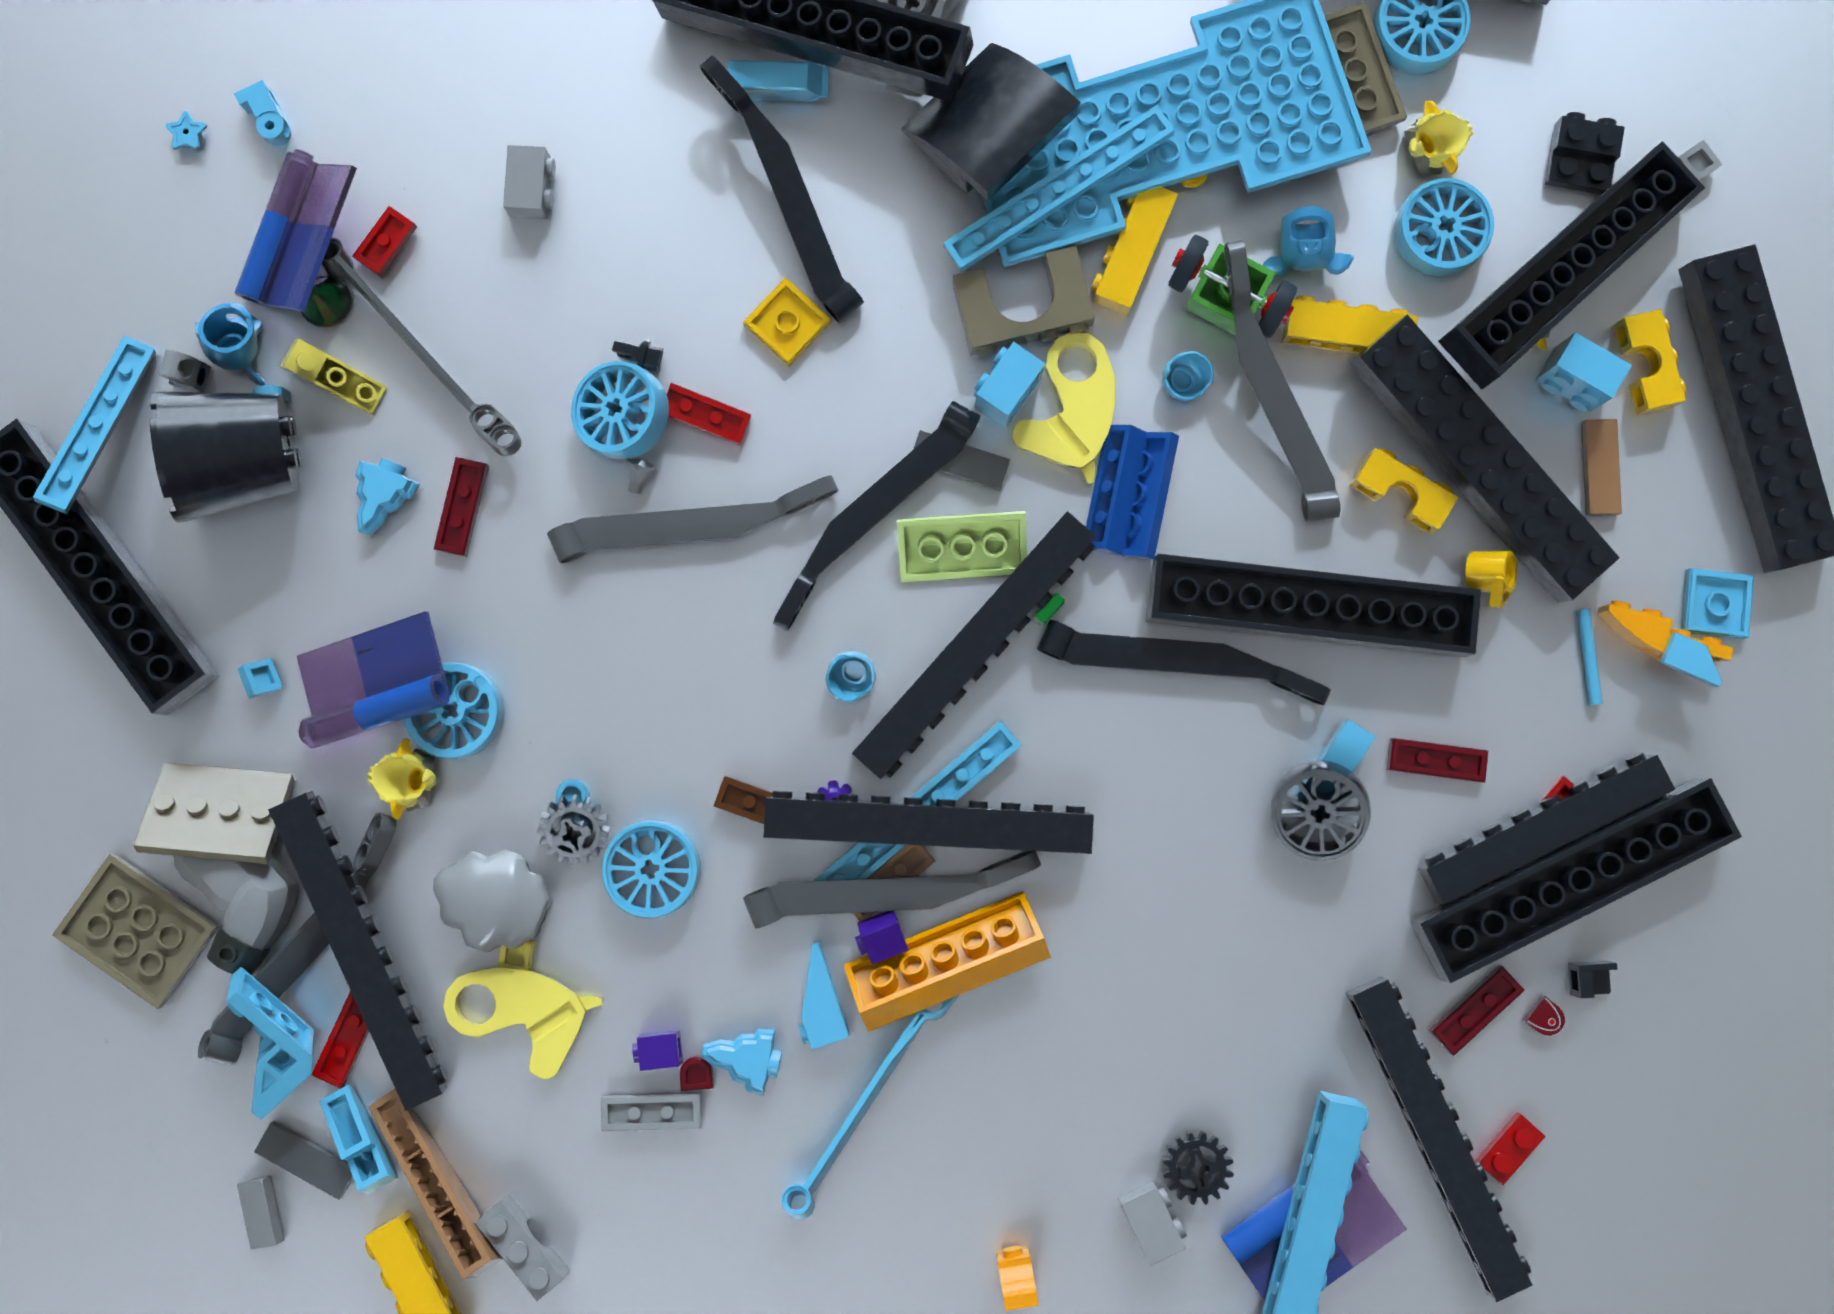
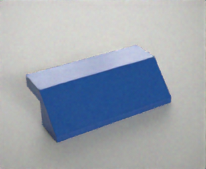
M1133 425L1110 426L1109 433L1102 445L1086 528L1096 536L1091 542L1096 547L1094 551L1127 558L1155 559L1179 435L1173 432H1146Z

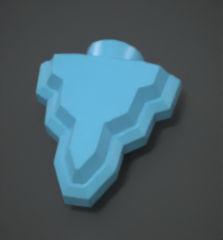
M381 458L379 465L359 461L355 474L359 480L356 494L361 500L357 512L359 532L371 536L384 525L389 513L398 511L405 500L414 497L420 484L404 476L405 467Z
M758 1029L755 1034H741L734 1041L719 1039L703 1044L701 1057L715 1068L728 1070L732 1080L745 1084L746 1091L763 1096L768 1077L777 1078L782 1051L774 1050L775 1030Z

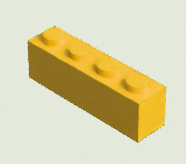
M1158 187L1137 193L1136 196L1128 199L1126 206L1131 207L1127 218L1123 217L1126 229L1116 234L1119 238L1115 246L1109 244L1102 261L1107 264L1103 275L1097 273L1090 291L1095 292L1094 303L1123 315H1128L1178 193Z
M1301 295L1294 298L1291 303L1294 309L1283 327L1281 343L1360 354L1405 315L1408 314L1416 325L1418 324V316L1409 315V311L1404 309H1392L1390 312L1380 311L1377 306L1369 304L1352 307L1346 306V302L1341 300H1329L1327 303L1315 301L1314 297Z
M409 1211L402 1213L364 1236L366 1251L372 1260L377 1261L382 1271L380 1273L381 1280L388 1290H392L397 1300L396 1309L399 1314H462Z

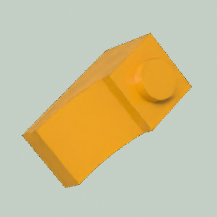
M1011 1246L1002 1249L1003 1253L996 1254L1005 1311L1039 1306L1029 1250H1022L1021 1246Z

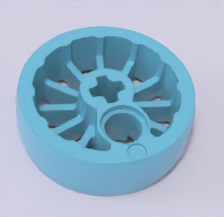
M1381 0L1374 13L1373 24L1388 64L1405 73L1427 74L1439 70L1451 62L1465 44L1469 34L1471 16L1466 0H1429L1433 5L1432 7L1424 5L1423 2L1420 4L1419 0H1404L1407 7L1399 3L1398 0ZM1392 10L1402 17L1387 16V11ZM1447 13L1449 14V16L1452 17V18H1439V17H1441V16H1443V15H1445V14H1447ZM1387 26L1403 27V29L1390 34ZM1444 28H1454L1453 34ZM1405 37L1408 42L1402 49L1395 41ZM1438 38L1448 43L1449 48L1445 50ZM1426 41H1428L1435 55H1426ZM1412 44H1418V55L1408 52Z
M1453 178L1432 180L1415 189L1401 205L1394 226L1396 246L1403 259L1418 272L1434 277L1456 275L1473 266L1488 249L1494 231V217L1487 199L1471 184ZM1440 195L1448 198L1446 209H1444ZM1423 198H1431L1435 210ZM1455 199L1463 204L1456 212L1453 211ZM1416 206L1427 217L1412 214V208ZM1465 208H1468L1472 215L1466 217H1459ZM1409 222L1419 225L1413 232L1409 230ZM1474 222L1477 229L1463 225ZM1438 226H1446L1448 231L1446 229L1441 231ZM1419 234L1425 235L1429 239L1430 245L1420 246L1416 241V236ZM1463 235L1476 238V245L1474 246ZM1456 243L1468 253L1465 258H1460ZM1445 245H1447L1451 261H1442ZM1436 248L1434 259L1427 256Z
M624 361L607 362L591 370L579 383L571 405L572 423L578 437L591 450L612 459H631L650 450L661 438L669 416L668 398L657 378L642 367ZM628 377L633 378L627 386ZM644 383L646 389H645L644 391H642V392L636 394V392L639 390V388H640V387L642 386V384ZM605 388L608 394L607 396L603 394V390ZM598 397L602 400L601 404H595ZM649 399V407L644 405L642 402ZM641 413H645L644 422L641 425L638 424V416ZM629 429L636 432L637 434L634 437H631ZM619 430L623 439L621 444H617ZM607 432H608L607 440H606V444H605V443L602 442V439L604 438V436H605V435L607 434Z
M443 663L445 675H452V694L448 704L421 713L436 714L437 716L436 719L422 727L419 722V714L404 719V724L412 740L426 753L443 759L457 760L469 758L485 750L498 735L504 718L503 699L495 682L480 669L463 663ZM460 674L468 675L467 679L460 681ZM474 685L478 690V696L473 702L468 703L463 692L466 687ZM488 697L489 708L478 709V707L484 704L486 698ZM450 705L458 706L456 709L457 717L449 716L451 710L448 707ZM489 714L487 725L485 726L471 718V715ZM467 722L482 730L481 735L476 740L470 732ZM443 723L435 739L431 741L425 733ZM451 727V747L447 749L442 748L440 743ZM459 727L469 742L462 748H458Z
M647 820L627 826L609 843L602 861V878L608 895L623 911L640 918H660L681 909L694 895L701 876L700 856L692 839L679 827L664 821ZM658 831L668 834L664 844H662V840L657 834ZM644 836H649L655 841V849L649 855L642 853L639 849V842ZM630 837L632 838L631 849L633 854L623 848V844ZM673 839H676L683 849L664 859V853ZM618 852L635 862L636 865H616L615 861ZM684 854L687 855L689 868H668L667 863ZM649 860L652 861L653 865H659V871H656L654 874L655 878H652L651 873L646 874L644 871V867L649 866ZM615 870L634 871L635 875L617 883ZM667 873H687L689 876L686 886L683 887L667 877ZM638 879L639 883L628 899L622 893L621 887ZM662 880L680 891V895L674 901H670L661 883ZM646 884V907L637 905L634 900ZM653 885L657 887L665 903L662 907L655 908L652 906Z

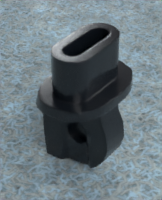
M646 339L639 347L614 341L612 351L616 352L620 358L637 362V365L643 369L658 372L664 348L653 346L651 341Z

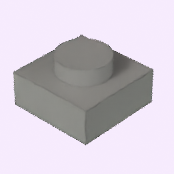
M1704 140L1678 157L1699 181L1722 165Z

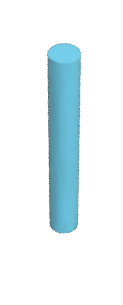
M1590 609L1577 610L1589 705L1603 704Z

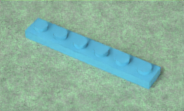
M123 336L33 496L35 502L68 514L156 355L155 348Z

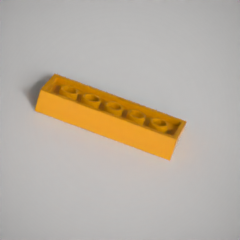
M1022 891L905 939L908 946V951L875 964H872L869 956L866 955L843 965L859 1014L868 1032L1051 958L1027 898Z

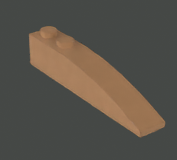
M393 1089L368 1107L461 1278L478 1277L501 1261L503 1258L475 1224L481 1216L473 1201L412 1108L405 1111L396 1089Z

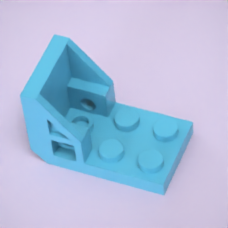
M240 967L231 975L226 1001L230 1010L238 1017L245 1016L253 1023L254 1030L260 1035L251 1112L262 1120L312 1074L314 1029L244 968Z

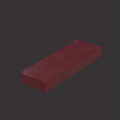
M455 457L434 550L467 557L488 472V464Z
M1390 738L1386 770L1485 783L1489 751Z
M1499 965L1432 1026L1429 1031L1450 1055L1454 1056L1525 990L1502 965Z

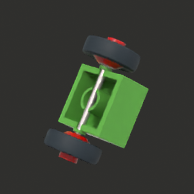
M1195 234L1186 250L1179 249L1171 265L1176 269L1168 282V286L1178 292H1183L1188 282L1196 278L1199 272L1198 277L1200 280L1185 309L1236 335L1233 309L1228 291L1224 245L1219 243L1208 265L1204 264L1201 267L1204 263V252L1209 245V241ZM1247 258L1251 288L1250 308L1253 314H1255L1257 308L1261 309L1263 306L1261 319L1258 324L1264 336L1271 338L1280 323L1285 325L1294 309L1291 303L1298 287L1283 280L1275 293L1270 294L1266 300L1267 297L1264 295L1276 272Z

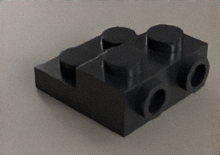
M1580 112L1567 113L1566 116H1562L1554 124L1544 184L1601 195L1612 185L1615 161L1621 154L1625 127L1617 126V121L1612 118H1600L1595 122L1585 120V114Z

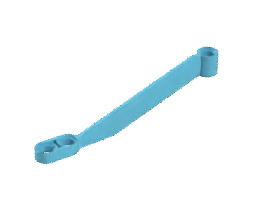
M960 995L943 1001L938 1011L930 1012L924 1009L917 1012V1015L885 1058L803 1186L798 1184L791 1185L784 1191L781 1202L783 1208L792 1218L804 1220L812 1215L815 1209L813 1193L821 1184L924 1023L928 1020L942 1018ZM796 1195L806 1196V1204L800 1210H793L790 1206L792 1199Z

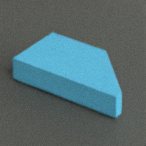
M1677 632L1671 634L1660 663L1711 686L1719 687L1722 681L1707 645Z

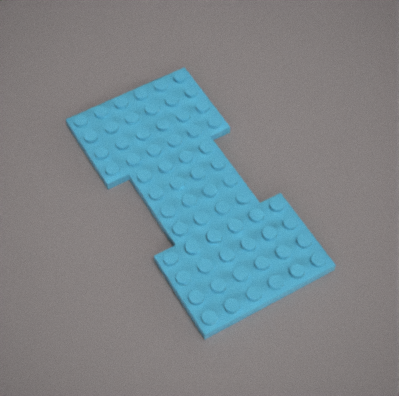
M1244 0L1192 16L1190 25L1197 43L1196 47L1082 82L1078 80L1070 54L1036 64V66L1049 74L1081 102L1080 114L989 201L982 196L987 214L1156 105H1158L1171 123L1175 133L1163 143L998 248L1004 268L1045 256L1047 252L1081 245L1120 233L1126 229V224L1118 201L1134 197L1137 193L1158 187H1167L1238 165L1248 194L1369 157L1372 150L1319 0Z

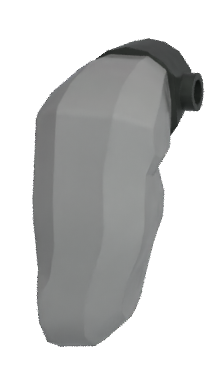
M272 854L268 864L174 856V866L180 876L202 891L208 901L217 909L224 911V924L220 925L207 955L208 960L230 974H233L242 967L252 975L271 951L270 947L287 925L295 907L299 889L298 882Z

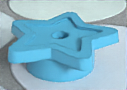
M184 111L178 122L166 124V128L173 134V149L177 150L183 146L193 147L197 150L200 149L202 132L207 128V125L203 122L193 121L190 113ZM188 129V134H184V130Z

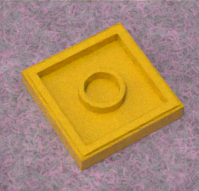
M785 277L743 321V325L790 367L831 324L832 319Z

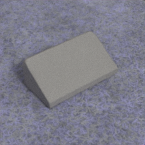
M266 1176L238 1183L237 1189L250 1249L270 1247L284 1241L271 1177Z

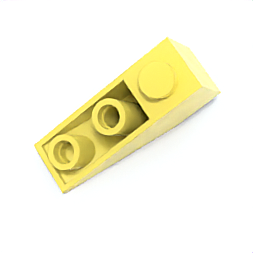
M299 338L294 339L279 366L369 414L374 412L387 388L385 385Z

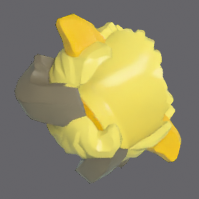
M1433 101L1424 102V115L1417 118L1416 122L1404 131L1406 141L1410 142L1408 149L1411 156L1415 159L1416 167L1421 176L1441 174L1443 167L1453 175L1458 169L1457 157L1466 149L1467 142L1470 140V136L1473 135L1471 131L1473 127L1469 125V121L1457 117L1450 110L1445 111L1443 109L1439 111Z
M406 738L399 743L397 752L385 755L379 763L369 768L370 772L367 773L368 783L372 784V788L376 790L380 800L390 804L391 816L394 819L399 820L405 809L410 812L417 808L429 806L431 789L436 785L434 774L435 757L423 753L417 748L412 751L410 739Z

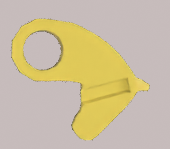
M1068 333L1057 338L1047 352L1045 372L1057 393L1063 412L1043 421L1020 420L1016 423L1012 432V439L1015 446L1022 450L1043 457L1058 465L1081 469L1088 484L1094 483L1095 458L1099 454L1109 433L1114 415L1115 375L1108 354L1099 340L1089 333ZM1071 347H1080L1090 352L1096 365L1092 376L1084 381L1077 382L1064 377L1058 368V357L1063 351Z
M496 966L473 971L458 977L446 990L443 1008L448 1023L460 1034L472 1037H480L508 1026L524 1023L532 1040L529 1070L540 1079H549L556 1076L561 1069L567 1054L581 1030L586 1011L601 1006L602 998L578 996L554 979L537 972ZM471 984L483 985L494 995L496 1001L495 1011L487 1022L474 1023L467 1020L459 1007L460 996L463 990Z

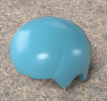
M1196 351L1182 352L1170 359L1162 373L1163 387L1174 399L1182 402L1195 400L1201 397L1213 383V365L1205 355Z
M847 651L836 656L831 661L825 680L828 691L836 699L851 703L871 691L876 680V672L873 662L865 654Z

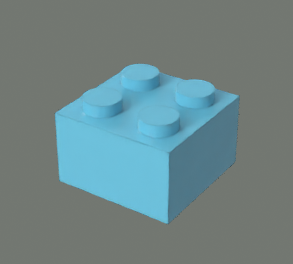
M1575 332L1552 350L1535 380L1543 384L1542 387L1547 392L1554 395L1560 394L1569 399L1570 404L1576 409L1591 412L1615 396L1632 365Z
M1014 341L1008 349L1002 347L993 361L994 366L991 374L984 373L974 388L976 391L973 395L976 397L974 408L1004 429L1007 428L1041 380L1046 364Z

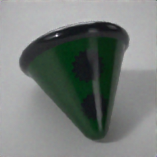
M329 275L316 277L305 310L300 312L312 325L318 327L335 326L343 321L350 312L352 305L350 290L340 279H334Z

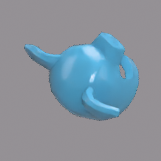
M1307 206L1298 208L1282 218L1280 255L1268 258L1264 261L1263 266L1276 272L1275 276H1284L1290 269L1311 272L1323 268L1330 274L1338 275L1350 267L1354 260V255L1335 253L1336 230L1334 215L1321 207ZM1305 220L1320 221L1314 224H1296Z
M234 302L223 303L211 308L196 323L195 334L204 355L213 364L225 370H243L255 384L259 386L265 385L264 379L254 370L252 361L258 351L257 335L263 329L261 321L252 316L244 306ZM227 314H236V315H238L239 317H237V318H228V317H226V315H227Z

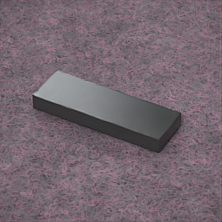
M920 430L914 449L931 433ZM965 445L963 450L939 471L1000 491L1010 459Z
M275 1121L269 1124L254 1153L338 1200L343 1198L353 1180L346 1161L341 1160L336 1155Z

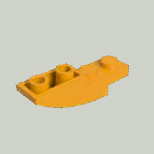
M1611 601V604L1598 607L1597 614L1621 638L1639 650L1660 660L1671 634L1675 632L1707 645L1713 662L1730 661L1734 648L1722 645L1723 640L1713 637H1702V640L1692 638L1689 631L1671 629L1673 619L1662 617L1661 611L1642 609L1641 612L1630 609L1631 604L1621 601Z

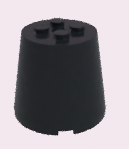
M163 391L152 394L150 407L151 410L156 409V418L149 419L154 462L163 497H171L174 506L169 507V512L177 523L187 522L298 490V467H302V459L299 448L295 447L294 435L297 434L294 417L289 416L281 394Z

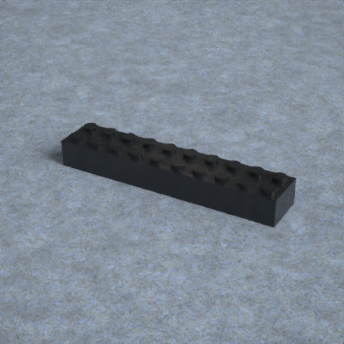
M652 0L663 19L949 102H953L974 45L970 26L877 0Z
M1661 141L1438 342L1480 389H1484L1505 373L1703 191L1705 187L1670 148Z
M1756 244L1695 259L1678 269L1763 572L1783 570L1834 556V518Z
M1408 314L1396 321L1349 363L1557 602L1573 601L1620 558Z
M16 418L0 430L1 509L152 714L169 715L219 677L82 490H80L68 514L34 501L33 496L55 459L56 454L35 426Z
M1157 554L1152 563L1146 622L1467 657L1476 654L1481 589Z
M1695 778L1675 788L1676 790L1411 920L1410 923L1439 980L1453 983L1741 838L1742 835L1712 778Z

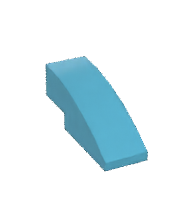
M1349 719L1342 720L1327 747L1322 749L1316 761L1334 762L1354 772L1376 736ZM1312 777L1303 780L1309 790H1311ZM1323 780L1316 786L1322 793H1329L1335 788L1334 784L1328 780ZM1340 783L1341 789L1344 787V783ZM1299 788L1295 795L1304 800H1307V798ZM1290 802L1291 804L1295 805L1296 807L1302 808V807H1300V806H1298V805H1296V804ZM1319 805L1316 814L1322 815L1325 806Z
M350 1085L319 1101L340 1158L347 1161L359 1192L370 1194L398 1178L391 1158L375 1125Z

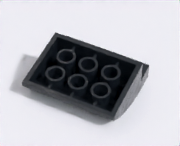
M990 43L965 67L953 102L933 97L901 128V131L966 194L975 188L989 201L1080 114L1081 102L1054 78L1026 58L1005 47Z

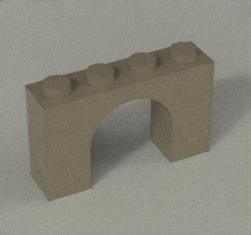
M1077 246L1045 253L1043 263L1052 294V303L1042 316L1032 321H1013L1003 316L996 309L991 298L984 268L953 275L952 285L970 356L977 354L980 358L992 356L997 353V349L1010 347L1013 341L1024 348L1028 345L1027 342L1039 339L1041 343L1057 339L1059 334L1067 332L1071 334L1085 333L1089 331V327L1093 326L1095 315Z

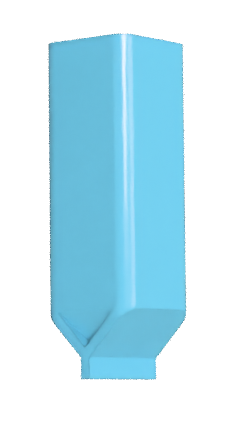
M727 61V71L745 90L751 100L813 102L820 98H828V66L798 61Z

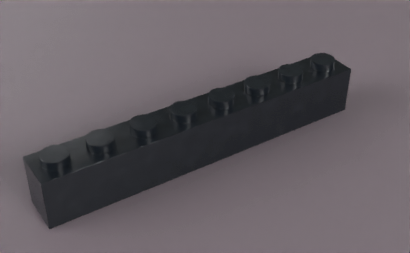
M1643 752L1634 754L1625 759L1626 765L1618 769L1615 766L1606 768L1596 774L1598 779L1588 784L1586 780L1568 787L1569 793L1560 798L1556 794L1539 802L1541 807L1532 812L1529 809L1519 811L1510 816L1511 822L1503 826L1500 823L1493 824L1482 830L1483 836L1472 840L1471 837L1465 838L1453 845L1455 850L1445 855L1441 851L1424 859L1426 864L1419 867L1418 870L1434 902L1444 905L1676 790L1657 754L1644 755Z

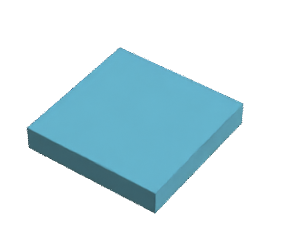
M1693 568L1686 569L1681 630L1689 631L1691 634L1743 640L1749 639L1754 575Z

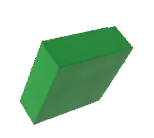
M1058 593L1053 594L1048 602L1031 618L1039 625L1045 624L1065 603V599Z

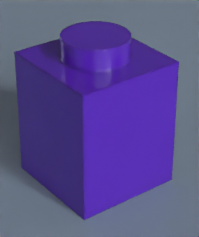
M886 911L857 923L860 935L855 937L861 955L868 954L872 964L908 951L904 934L894 911Z
M680 1030L646 1033L637 1037V1043H633L632 1052L634 1063H639L640 1071L679 1067L683 1063Z

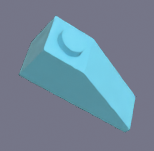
M820 941L814 942L811 946L801 1017L803 1024L798 1025L803 1043L809 1042L812 1050L850 1036V1031Z

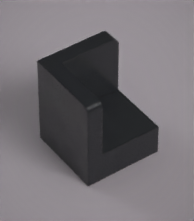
M1611 961L1569 962L1570 995L1579 998H1595L1594 995L1609 994L1611 992L1609 970H1618L1617 963Z

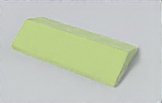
M1025 511L897 520L901 582L1011 575L1027 557Z

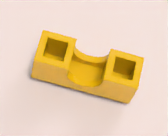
M1662 309L1627 316L1614 324L1613 328L1620 355L1640 354L1648 361L1650 368L1648 377L1641 378L1629 385L1636 416L1673 408L1685 402L1686 385L1679 376L1677 369L1678 355L1671 346L1669 338L1670 325L1663 316Z
M1375 447L1367 454L1349 486L1375 502L1384 497L1389 487H1400L1407 492L1410 498V507L1404 519L1430 535L1440 530L1459 497L1451 493L1452 489L1448 485L1439 481L1434 483L1424 477L1425 473L1418 467L1413 465L1406 466L1397 461V456L1391 451L1384 448L1379 450Z

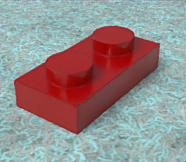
M388 206L352 257L379 277H382L417 229V226L401 213Z
M1516 1112L1477 1157L1475 1162H1479L1489 1175L1498 1183L1504 1185L1546 1136L1522 1114Z

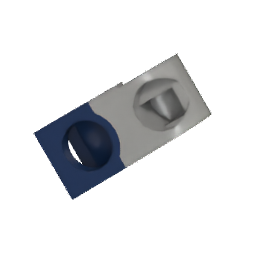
M165 350L159 376L169 379L168 383L172 386L195 392H204L211 366L190 355L173 350Z

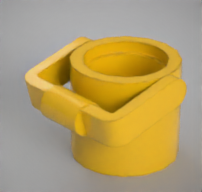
M1512 551L1470 552L1467 557L1465 570L1467 588L1481 589V593H1491L1489 606L1502 609L1515 588L1518 559Z

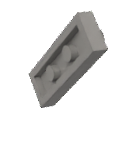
M701 1093L611 1095L601 1097V1131L701 1128Z

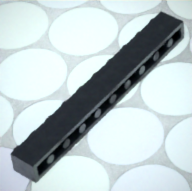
M1067 511L851 754L879 779L885 774L891 778L902 766L903 763L898 759L907 750L912 754L924 741L920 736L921 733L928 726L934 730L946 715L941 711L949 702L955 706L967 693L963 686L969 679L972 678L976 682L989 668L984 664L992 654L998 658L1010 643L1006 638L1010 633L1015 630L1019 634L1032 620L1027 614L1034 606L1041 609L1053 596L1049 592L1051 587L1056 582L1062 586L1073 574L1074 570L1070 566L1075 560L1079 558L1084 561L1096 548L1091 543L1096 536Z
M310 791L268 809L405 1111L443 1094L447 1088L446 1082L449 1081L447 1072L442 1064L437 1065L432 1054L435 1052L433 1041L428 1034L424 1035L419 1025L422 1022L421 1015L414 1004L410 1005L405 993L408 992L407 984L401 974L396 975L392 963L395 962L393 953L388 945L383 946L378 935L381 933L380 925L374 915L370 916L365 904L368 902L366 894L360 885L356 886L351 876L354 873L352 863L347 855L342 856L337 845L340 843V837L333 825L329 826L324 814L327 813L322 798L319 795L315 796L314 792Z
M773 791V796H766L763 838L1092 854L1094 814L1085 812V806L1066 805V811H1053V805L1033 804V810L1020 809L1021 803L1001 802V808L988 807V801L970 800L969 806H956V800L936 799V805L923 804V798L904 797L903 803L890 802V796H871V801H858V795L838 794V800L825 799V793L806 792L805 798H793L792 791Z
M1378 977L1346 992L1347 998L1487 1295L1494 1301L1499 1302L1533 1286L1528 1276L1531 1273V1268L1522 1254L1518 1255L1513 1243L1517 1242L1516 1236L1507 1223H1503L1499 1215L1502 1212V1207L1495 1194H1489L1484 1183L1488 1181L1487 1175L1479 1162L1475 1163L1470 1154L1474 1150L1472 1143L1465 1132H1460L1456 1121L1459 1120L1457 1111L1451 1102L1446 1103L1441 1092L1445 1090L1444 1084L1436 1071L1432 1073L1427 1061L1431 1059L1429 1052L1422 1041H1417L1413 1030L1416 1029L1414 1020L1408 1011L1403 1012L1399 1003L1402 996L1397 985L1393 981L1389 982L1386 978Z

